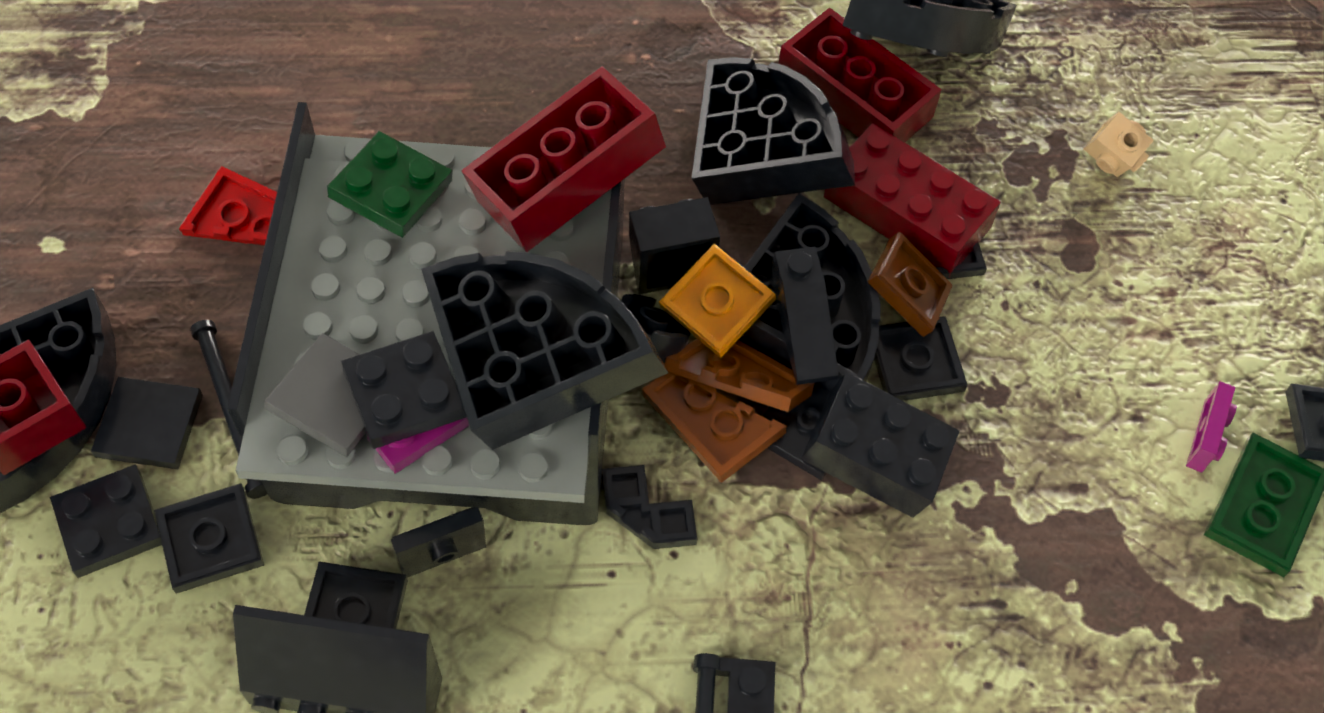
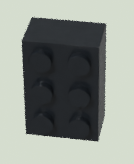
M846 372L830 391L801 460L914 518L933 502L960 430Z

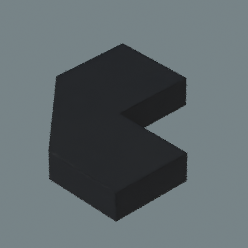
M644 465L602 469L607 515L653 549L697 545L698 539L692 500L649 504Z

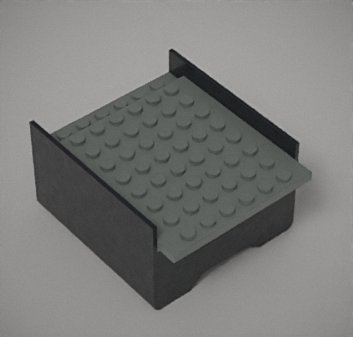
M298 102L227 408L242 439L235 470L239 479L261 480L268 496L272 500L288 505L356 509L378 501L459 507L478 506V508L488 509L516 521L569 525L595 524L598 521L608 400L494 450L471 431L470 426H468L396 474H394L376 449H373L367 439V434L362 437L346 457L265 409V399L322 333L358 354H363L434 331L455 380L421 269L453 257L480 253L482 257L505 255L506 251L525 252L477 202L461 171L492 147L399 141L453 170L452 182L402 238L328 198L327 185L371 139L315 135L307 103ZM625 179L528 251V253L558 259L589 273L617 297L623 240Z

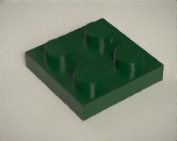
M378 131L327 185L328 198L403 238L452 182L453 170Z

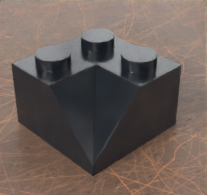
M708 197L695 200L684 199L678 203L658 207L646 206L629 212V240L638 294L671 289L713 244L719 247L720 234Z

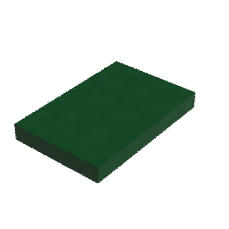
M1252 433L1245 442L1204 532V536L1285 577L1293 566L1323 494L1324 468L1304 458H1299V455Z

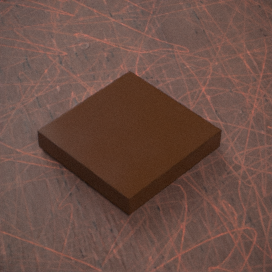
M900 232L889 238L867 281L922 337L934 330L953 287L936 267Z

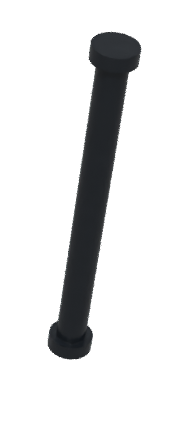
M201 320L194 323L190 331L193 339L199 341L239 457L242 439L227 410L232 384L215 339L217 329L212 320ZM246 479L245 491L248 498L257 499L268 495L261 480Z

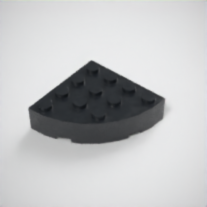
M851 0L842 26L850 28V33L861 39L871 40L875 36L901 44L924 48L931 54L940 57H947L949 52L990 54L991 51L997 50L1002 45L1017 5L1004 0Z
M731 57L708 60L692 180L702 197H708L710 205L855 185L854 160L844 131L823 92L808 78L785 65L771 62L769 65L754 63L753 58Z
M798 193L744 268L772 291L769 278L774 252L816 247L825 280L839 376L836 380L815 382V384L830 392L846 372L867 382L878 345L881 304L878 292L867 282L872 271L862 250L854 240L850 241L845 233L838 228L839 222L825 209ZM774 301L738 340L792 370L778 310Z
M506 251L505 255L482 257L480 253L457 256L421 269L470 429L492 450L668 374L653 342L623 302L589 273L563 261L528 252Z
M94 288L0 325V355L30 340L87 427L8 474L3 475L0 472V513L28 499L56 478L81 452L100 423L112 392L116 371V348L108 313Z

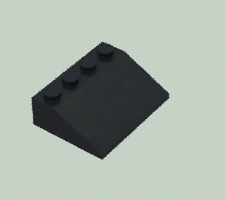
M235 605L233 622L239 689L247 702L251 704V709L260 713H279L280 709L297 711V713H435L442 675L429 634Z

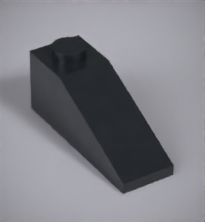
M816 247L774 252L769 279L772 291L776 294L775 303L796 385L836 380L839 374L827 292Z

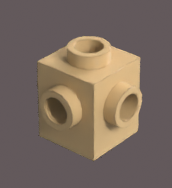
M1117 112L1104 122L1083 150L1096 160V164L1100 169L1119 177L1129 169L1135 172L1143 165L1149 157L1145 151L1154 140L1146 134L1142 125L1136 121L1129 120L1122 113Z

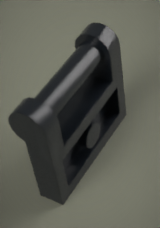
M709 653L695 655L693 670L698 673L695 713H714L716 676L728 677L727 713H774L776 662L724 658Z

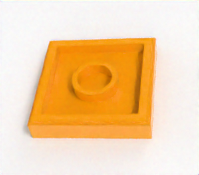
M713 244L659 301V305L721 358L776 300V294L716 244Z

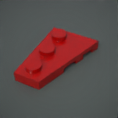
M221 166L179 227V230L184 236L265 246L277 192Z

